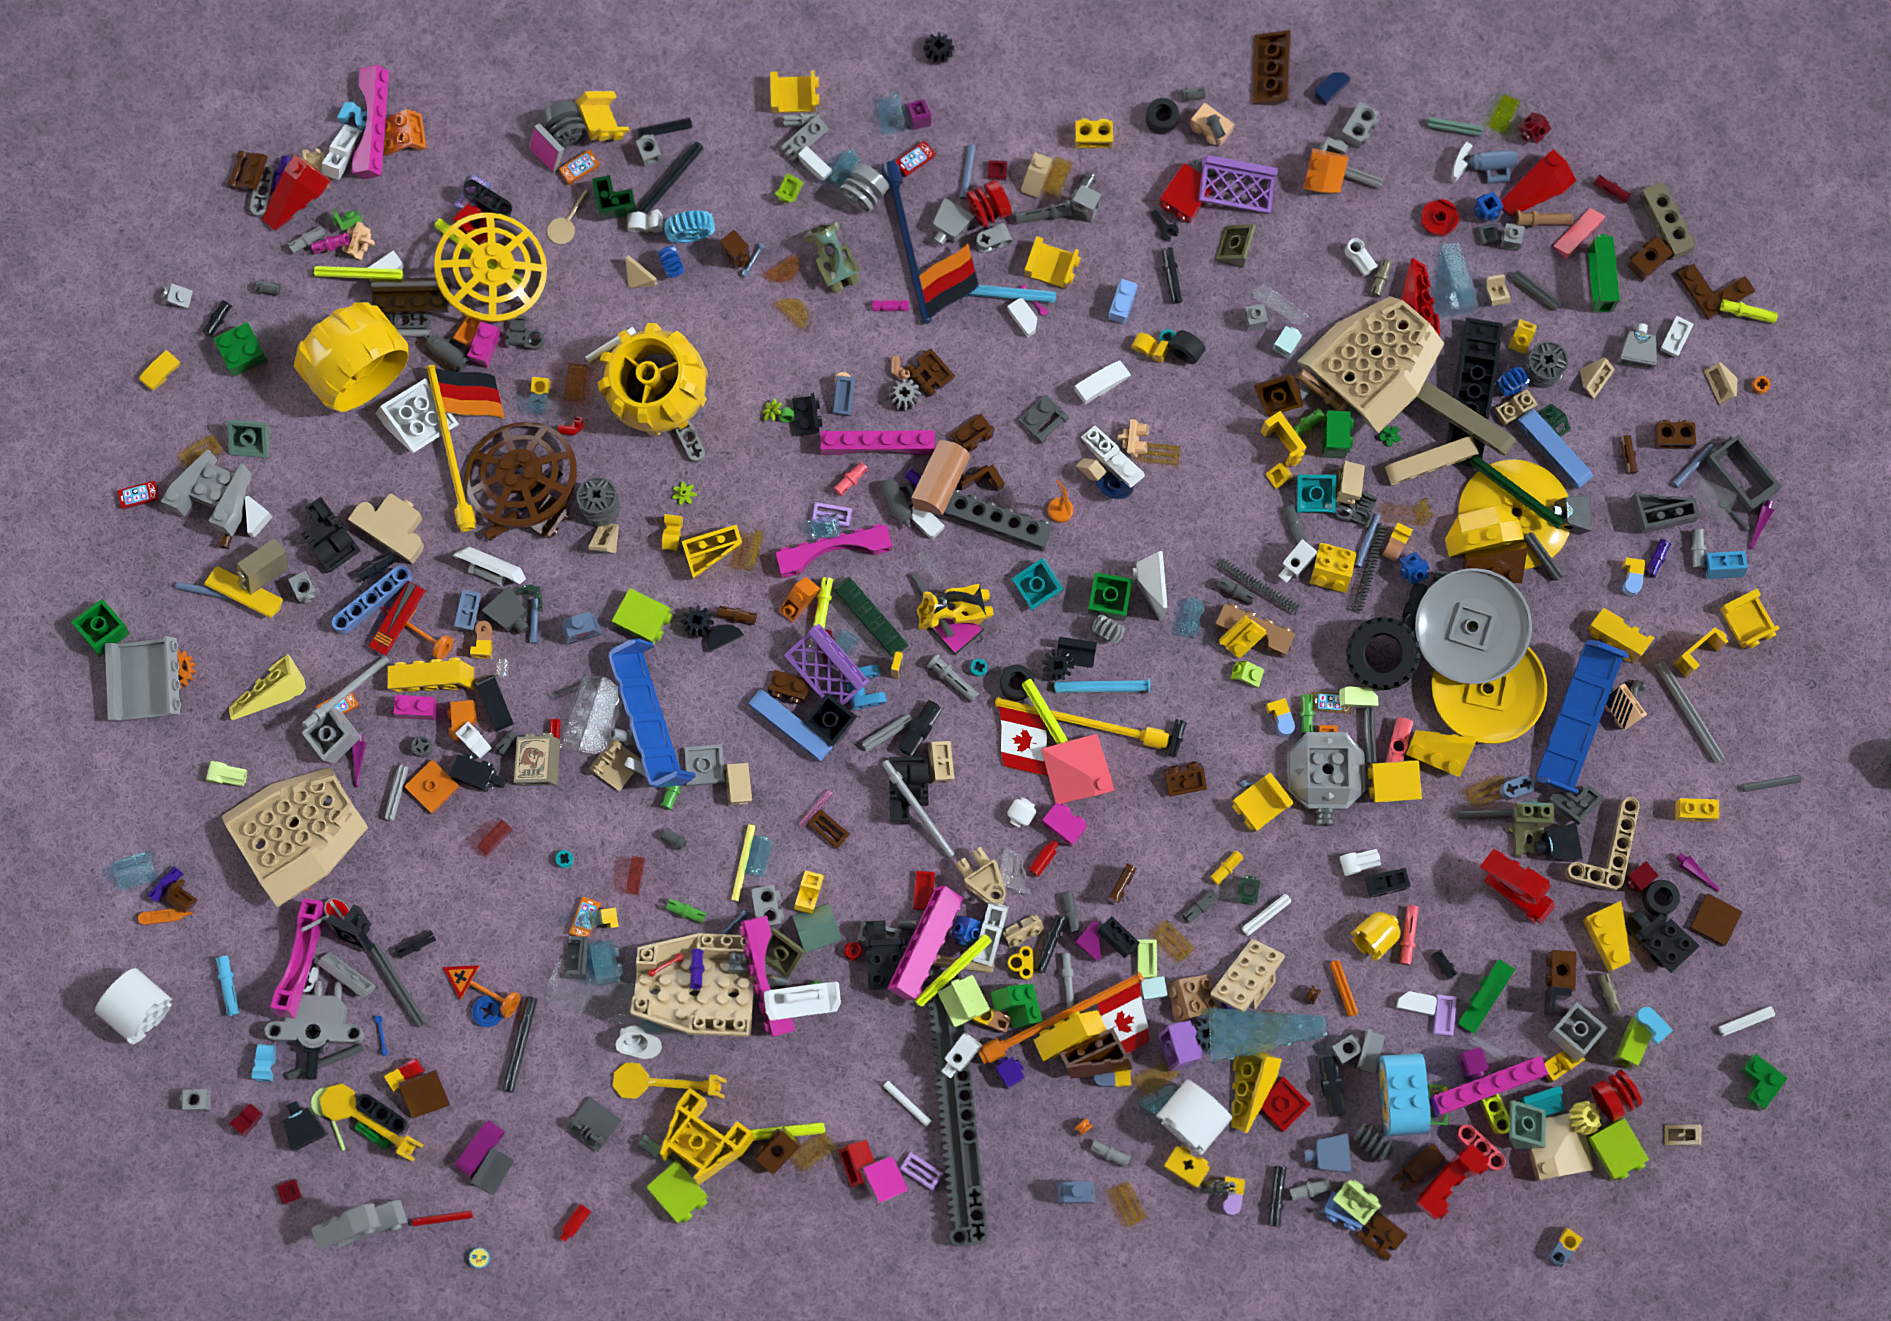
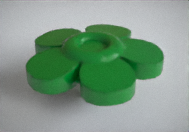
M1387 425L1382 430L1384 433L1379 435L1381 441L1386 440L1385 444L1388 447L1393 446L1394 442L1398 443L1401 440L1399 435H1395L1399 432L1396 426L1390 428Z

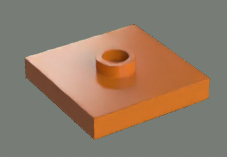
M432 759L404 787L433 814L460 786Z

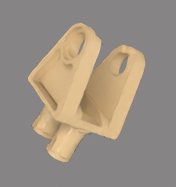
M979 847L977 851L975 850L971 853L981 867L979 870L974 872L966 858L961 859V863L958 861L955 866H957L965 878L964 886L986 904L991 902L1002 905L1006 893L997 861L995 859L990 861L982 847ZM997 892L1001 897L993 899L990 895Z

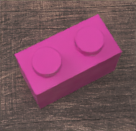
M480 322L467 355L471 363L486 368L489 367L501 336L498 327Z
M395 695L394 715L396 718L436 719L437 701L434 697Z
M1057 802L1043 818L1042 824L1072 847L1087 829L1086 821L1079 815L1075 817L1071 814V809L1064 803L1060 805Z

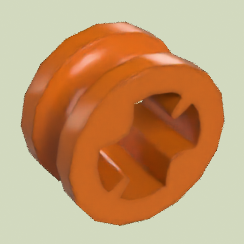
M1765 376L1757 377L1752 383L1753 391L1760 395L1765 394L1771 386L1770 380ZM1760 381L1763 382L1762 384L1765 383L1766 385L1763 389H1760V386H1757V384Z
M1088 1118L1074 1128L1075 1131H1079V1136L1094 1126L1089 1124Z

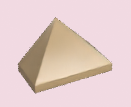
M629 255L626 256L628 287H655L657 285L656 278Z
M1607 358L1599 359L1580 369L1583 387L1593 399H1595L1615 370Z
M1721 362L1704 371L1720 405L1737 396L1738 379Z
M618 524L598 526L588 546L589 550L616 554Z

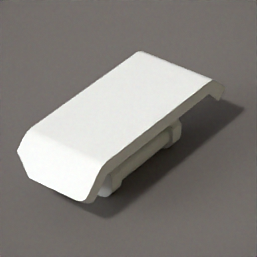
M466 547L452 555L455 558L471 562L468 573L491 580L499 586L503 585L506 577L517 584L522 583L526 579L521 568L472 547ZM477 565H478V566H481V567H483V568H485V569H488V570H490V571H493V572H495V573H497V574H500V575L498 576V575H496V574H494V573H491V572L486 571V570H484V569H482V568H479V567H477Z
M838 982L782 988L764 992L766 1013L770 1020L835 1012L841 1004Z

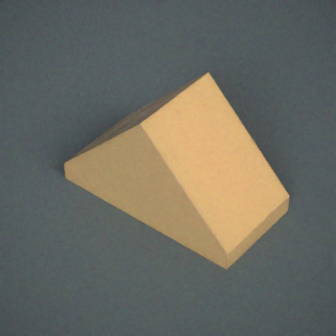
M1665 1125V1145L1700 1146L1701 1125Z

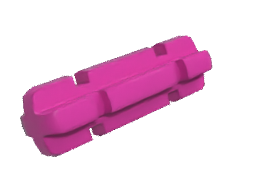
M873 300L872 309L873 311H880V309H883V311H898V309L908 311L909 302L908 300H901V302H898V300H883V302Z

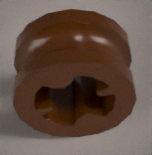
M1312 985L1305 997V1001L1309 1000L1313 1005L1321 989H1315V986Z

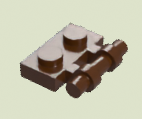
M932 348L917 359V363L920 365L917 369L912 364L907 367L910 377L916 380L922 386L923 392H927L930 397L936 393L932 386L936 384L942 389L955 378L952 371ZM926 372L931 379L926 381L921 374Z
M1376 1210L1364 1225L1370 1231L1366 1235L1360 1230L1356 1237L1361 1240L1365 1247L1369 1246L1376 1252L1375 1255L1388 1261L1392 1255L1386 1251L1387 1248L1390 1246L1392 1249L1397 1250L1408 1234ZM1374 1235L1383 1241L1381 1246L1372 1240Z

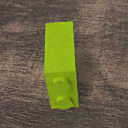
M629 588L612 623L614 626L654 645L656 641L659 642L664 634L662 629L665 624L668 625L673 615L671 614L670 607Z
M1635 1016L1630 1019L1613 1058L1614 1062L1629 1069L1639 1066L1650 1041L1649 1039L1652 1036L1645 1026L1637 1023Z
M1625 1118L1587 1138L1611 1180L1617 1178L1620 1181L1628 1177L1627 1172L1632 1169L1636 1172L1646 1166L1645 1162L1649 1160Z
M677 1160L647 1186L649 1191L678 1224L681 1222L685 1224L693 1217L691 1213L696 1208L701 1210L708 1203L706 1201L709 1198L707 1194L696 1184L695 1180Z

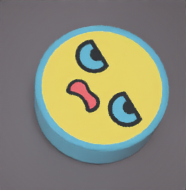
M476 1248L470 1253L469 1261L476 1268H484L490 1261V1255L487 1250Z

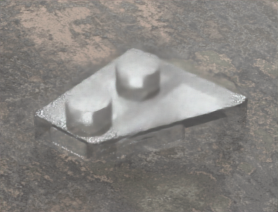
M1007 848L1001 849L998 867L1004 888L1025 897L1030 896L1031 891L1027 889L1025 883L1027 875L1023 868L1021 854Z

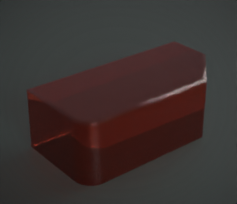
M499 821L481 840L477 848L488 857L513 831L512 828L505 821Z
M632 855L627 880V894L640 895L646 863L645 857Z

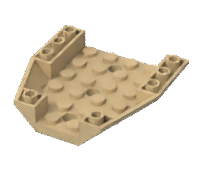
M1390 296L1336 323L1297 363L1310 374L1314 372L1362 414L1364 422L1379 434L1418 396L1444 346V342L1430 323L1407 303ZM1400 323L1408 324V328L1405 330L1398 328ZM1378 348L1382 352L1380 355L1374 356L1371 354V351ZM1348 374L1355 376V379L1351 382H1347L1344 378Z
M331 767L273 783L222 815L227 829L259 882L277 907L326 877L368 829L367 824L354 807ZM325 799H333L329 806L323 805ZM298 819L299 824L296 827H290L291 821ZM259 841H265V846L262 849L256 848Z
M698 933L638 947L636 960L637 975L635 994L632 996L631 1015L687 1034L749 1037L755 978L751 976L750 971L748 974H729L730 953H745V938H742L741 935ZM702 949L704 951L703 966L705 967V972L702 973L703 987L698 990L690 988L691 973L689 972V966L691 965V950ZM678 953L683 954V961H676L675 963L656 972L655 976L650 977L648 975V971L650 969L654 970L657 967L676 958V954ZM652 989L660 990L658 994L650 993ZM694 990L699 992V994L696 996H691L689 994L691 991ZM731 992H736L739 994L737 997L734 998L729 996Z

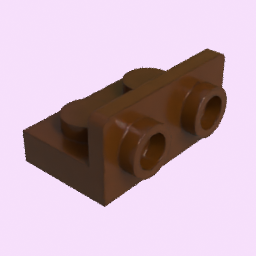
M980 413L951 433L950 436L956 444H959L970 453L978 447V443L981 441L986 442L993 437L994 427L993 425L990 426Z
M774 670L771 683L768 686V693H771L770 696L782 699V697H785L794 704H800V702L805 703L810 685L802 677Z
M1197 761L1188 762L1185 766L1180 767L1179 765H1171L1167 767L1168 769L1163 770L1169 797L1207 790L1204 767Z

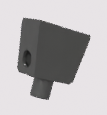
M510 586L482 610L489 619L507 632H510L515 627L520 634H523L529 628L528 624L523 620L528 614Z

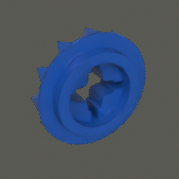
M490 996L479 998L472 1008L473 1019L482 1027L490 1028L497 1025L503 1017L500 1013L502 1003ZM491 1006V1011L495 1016L488 1015L485 1018V1013L481 1008L488 1009Z

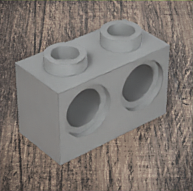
M1359 102L1344 127L1340 138L1357 148H1360L1362 143L1366 145L1371 136L1368 134L1371 128L1375 129L1379 123V119H1377L1379 112ZM1366 116L1370 120L1364 121L1361 117ZM1358 131L1361 135L1355 136L1352 132Z
M1081 184L1079 190L1075 189L1071 197L1072 213L1092 223L1100 207L1102 194Z
M774 885L751 889L756 917L765 916L766 913L773 912L775 919L768 921L770 928L781 926L784 915L783 909L778 908V902L781 901L780 891L775 890ZM765 893L771 894V901L763 902L761 900L762 895Z

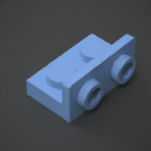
M1331 1191L1322 1212L1326 1215L1325 1218L1335 1223L1339 1220L1345 1223V1228L1352 1231L1361 1229L1362 1224L1332 1200L1337 1193Z

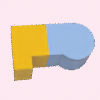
M1627 557L1624 559L1622 569H1627V575L1622 590L1627 596H1635L1641 590L1645 560Z
M1283 698L1268 703L1266 710L1268 714H1274L1277 722V733L1282 737L1290 736L1295 728V724L1286 699Z

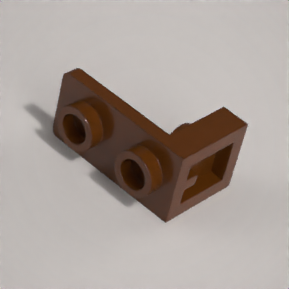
M992 464L989 467L988 465L981 467L978 473L973 476L971 474L965 476L960 483V488L964 490L987 476L989 485L992 488L995 487L997 491L1003 489L1005 483Z

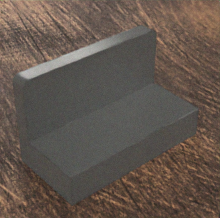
M491 1147L471 1183L491 1194H495L514 1160Z

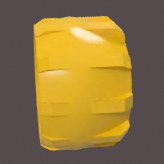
M354 302L349 307H340L322 322L317 323L305 340L299 343L294 362L295 370L325 407L339 412H346L369 402L392 384L407 365L409 346L397 328L391 324L378 306L370 305L369 302Z
M647 323L645 331H639L632 335L626 329L620 332L618 336L621 342L611 353L603 352L600 361L605 366L603 378L597 382L599 391L606 398L612 412L629 428L632 427L636 430L645 431L649 435L659 436L662 432H668L676 428L683 429L689 425L688 421L696 414L699 408L704 407L707 399L705 397L706 379L709 376L699 352L679 331L673 333L662 330L657 323ZM652 354H664L676 360V362L662 368H658L651 361H645L641 364L637 363L643 357ZM632 367L636 369L638 380L645 386L642 403L632 400L627 391V379ZM677 377L671 391L663 398L655 401L656 394L662 393L666 389L667 381Z

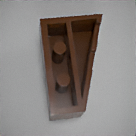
M1520 541L1517 544H1506L1498 548H1487L1465 553L1463 569L1477 568L1489 570L1500 574L1512 583L1522 584L1528 547L1525 541Z
M1113 1028L1059 1052L1071 1079L1132 1070L1130 1060Z

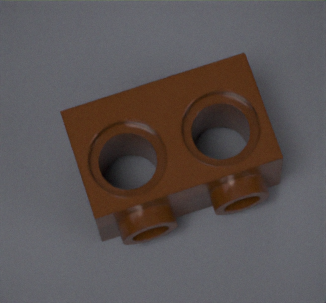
M1660 420L1654 426V449H1693L1696 445L1695 422H1689V420H1680L1678 422ZM1661 431L1668 432L1669 437H1664ZM1680 431H1685L1688 437H1683Z

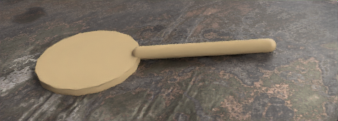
M587 190L583 192L567 219L557 218L549 224L547 234L554 243L566 244L573 239L575 227L570 220L587 195Z

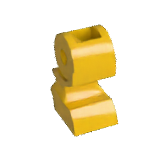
M1138 332L1131 347L1135 351L1163 363L1169 351V342L1161 341L1160 344H1157L1151 335Z
M664 514L666 529L663 531L662 550L667 549L678 552L683 517Z

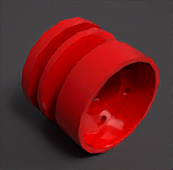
M997 179L984 184L985 193L979 187L975 188V193L973 191L966 193L971 213L982 228L988 226V221L990 224L995 223L994 213L999 219L1012 215V208L1008 197Z
M1621 1069L1615 1072V1075L1608 1076L1610 1085L1605 1080H1601L1591 1086V1092L1595 1101L1611 1122H1615L1625 1116L1624 1107L1631 1112L1634 1110V1106L1638 1108L1643 1105L1641 1095L1635 1083Z

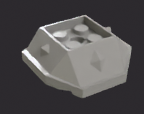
M1307 732L1287 752V792L1294 796L1306 809L1333 808L1334 810H1347L1365 792L1364 752L1346 732ZM1329 766L1332 769V773L1325 774L1322 767Z

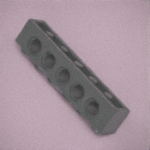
M954 490L942 516L1045 552L1053 529L1049 522L1045 520L1036 521L1028 514L1022 513L1019 515L1010 508L1004 507L1002 509L991 501L982 502L974 495L965 496L960 494L959 490ZM961 502L965 507L957 509L955 504ZM981 509L983 513L976 516L973 514V510ZM993 515H998L1001 520L993 522L990 518ZM1011 521H1015L1019 526L1011 528L1008 524ZM1032 527L1036 529L1037 532L1033 535H1030L1027 533L1026 530Z

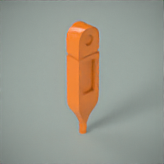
M178 909L143 912L138 916V921L142 925L176 922L187 915H193V912L183 913Z

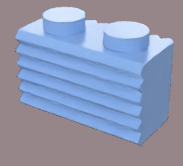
M1120 279L1109 311V320L1126 324L1137 292L1138 285L1136 283Z

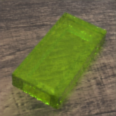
M1503 94L1488 127L1504 134L1521 101Z

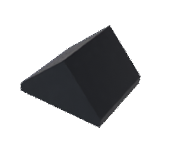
M826 693L803 723L830 745L835 746L848 733L857 716L829 693Z

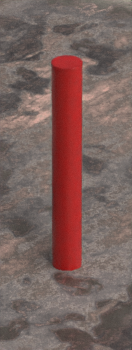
M473 1211L412 1219L413 1227L472 1219Z

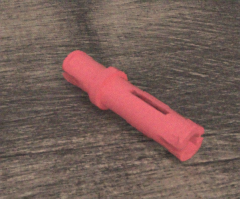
M1413 905L1407 906L1403 941L1400 942L1402 947L1400 964L1411 965L1413 948L1416 947L1414 939L1419 907Z

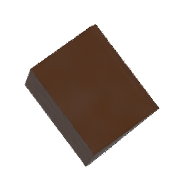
M1290 374L1254 385L1268 417L1275 415L1279 411L1283 413L1303 407L1298 379Z

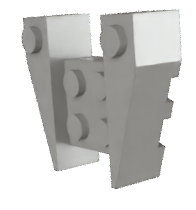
M206 450L169 486L161 502L169 511L184 517L194 501L215 510L209 519L210 524L217 531L233 536L242 520L243 514L241 512L243 504H245V494L247 486H249L251 472L242 463L236 473L215 466L217 462L216 457L210 450Z
M394 1200L378 1207H374L373 1203L361 1205L342 1213V1216L331 1218L330 1221L316 1225L311 1230L318 1251H321L336 1244L340 1248L390 1230V1232L402 1229L401 1225L408 1223L401 1200Z

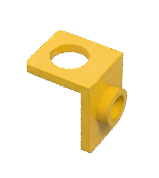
M1519 319L1508 347L1526 354L1537 326Z

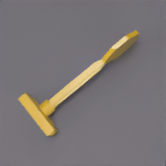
M629 1062L624 1063L614 1072L613 1087L622 1098L637 1099L649 1086L702 1090L703 1092H708V1095L725 1099V1095L719 1093V1091L721 1090V1083H726V1079L718 1075H710L709 1080H704L703 1082L650 1078L640 1063Z
M343 1083L328 1087L320 1098L322 1113L333 1121L353 1116L395 1143V1146L398 1148L396 1153L412 1162L415 1158L411 1156V1153L415 1147L419 1146L422 1148L424 1146L408 1135L405 1138L397 1136L357 1110L355 1091Z

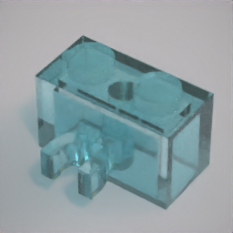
M612 939L589 944L597 986L620 982V975H623L621 963L617 964L616 957L619 956L618 946L613 945Z

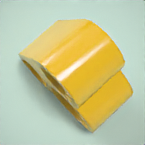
M1023 946L1019 954H1014L1008 959L1010 971L1019 973L1020 978L1025 981L1030 980L1033 976V951L1029 946ZM1028 950L1029 956H1023L1022 951ZM1014 958L1020 959L1022 962L1021 967L1013 968L1011 960ZM1023 970H1029L1030 975L1024 976Z

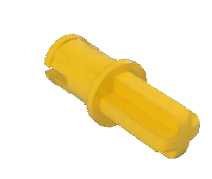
M1234 851L1224 863H1220L1221 866L1210 876V879L1219 885L1229 873H1233L1232 870L1243 860L1242 854Z

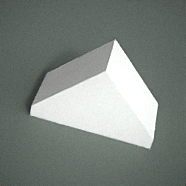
M245 496L247 533L253 538L270 521L272 515L251 497Z

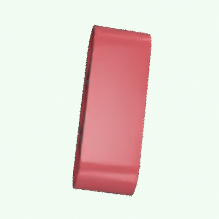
M1466 1124L1457 1129L1456 1139L1465 1148L1470 1144L1476 1147L1477 1143H1482L1485 1146L1483 1154L1490 1160L1487 1163L1489 1166L1488 1170L1498 1171L1505 1166V1157L1473 1126ZM1463 1129L1469 1130V1139L1462 1137L1461 1131ZM1493 1156L1499 1159L1500 1164L1498 1167H1494L1491 1164Z

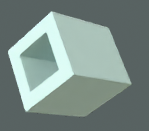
M1286 326L1275 342L1273 350L1289 359L1299 344L1302 335L1297 329Z
M1164 976L1143 979V982L1140 981L1143 1001L1167 997Z

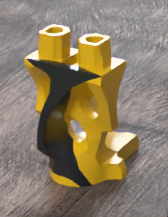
M975 584L962 588H949L943 594L924 592L923 600L916 610L919 617V630H925L929 627L934 628L939 624V620L943 618L953 619L954 624L974 623L980 625L985 619H989L994 615L993 608L991 606H984L983 603L990 599L989 590L980 589V584ZM949 603H953L955 605L954 610L948 609L947 606ZM962 612H967L968 616L963 615Z

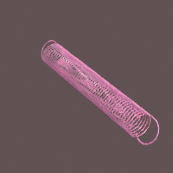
M829 789L819 799L823 805L820 807L816 802L813 808L809 810L810 813H814L813 817L818 812L815 810V807L818 809V806L821 809L826 801L831 798L829 794L831 791Z

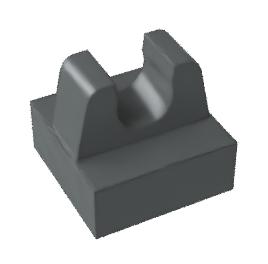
M730 953L729 974H748L749 957L746 956V953Z

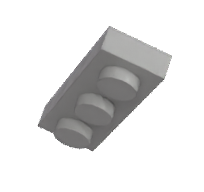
M331 952L321 957L317 963L325 972L332 974L340 983L348 986L358 996L365 998L376 987Z

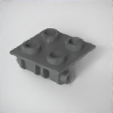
M589 1097L576 1116L569 1121L566 1129L598 1152L621 1122V1119Z

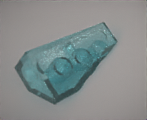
M1460 242L1441 244L1434 297L1436 312L1439 318L1473 313L1478 306L1474 286Z

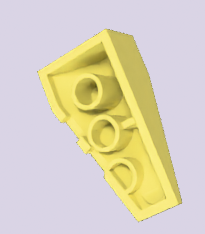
M288 654L268 669L270 673L263 680L259 678L255 681L256 684L251 692L245 691L229 707V714L232 720L291 700L303 693L306 689L304 677Z

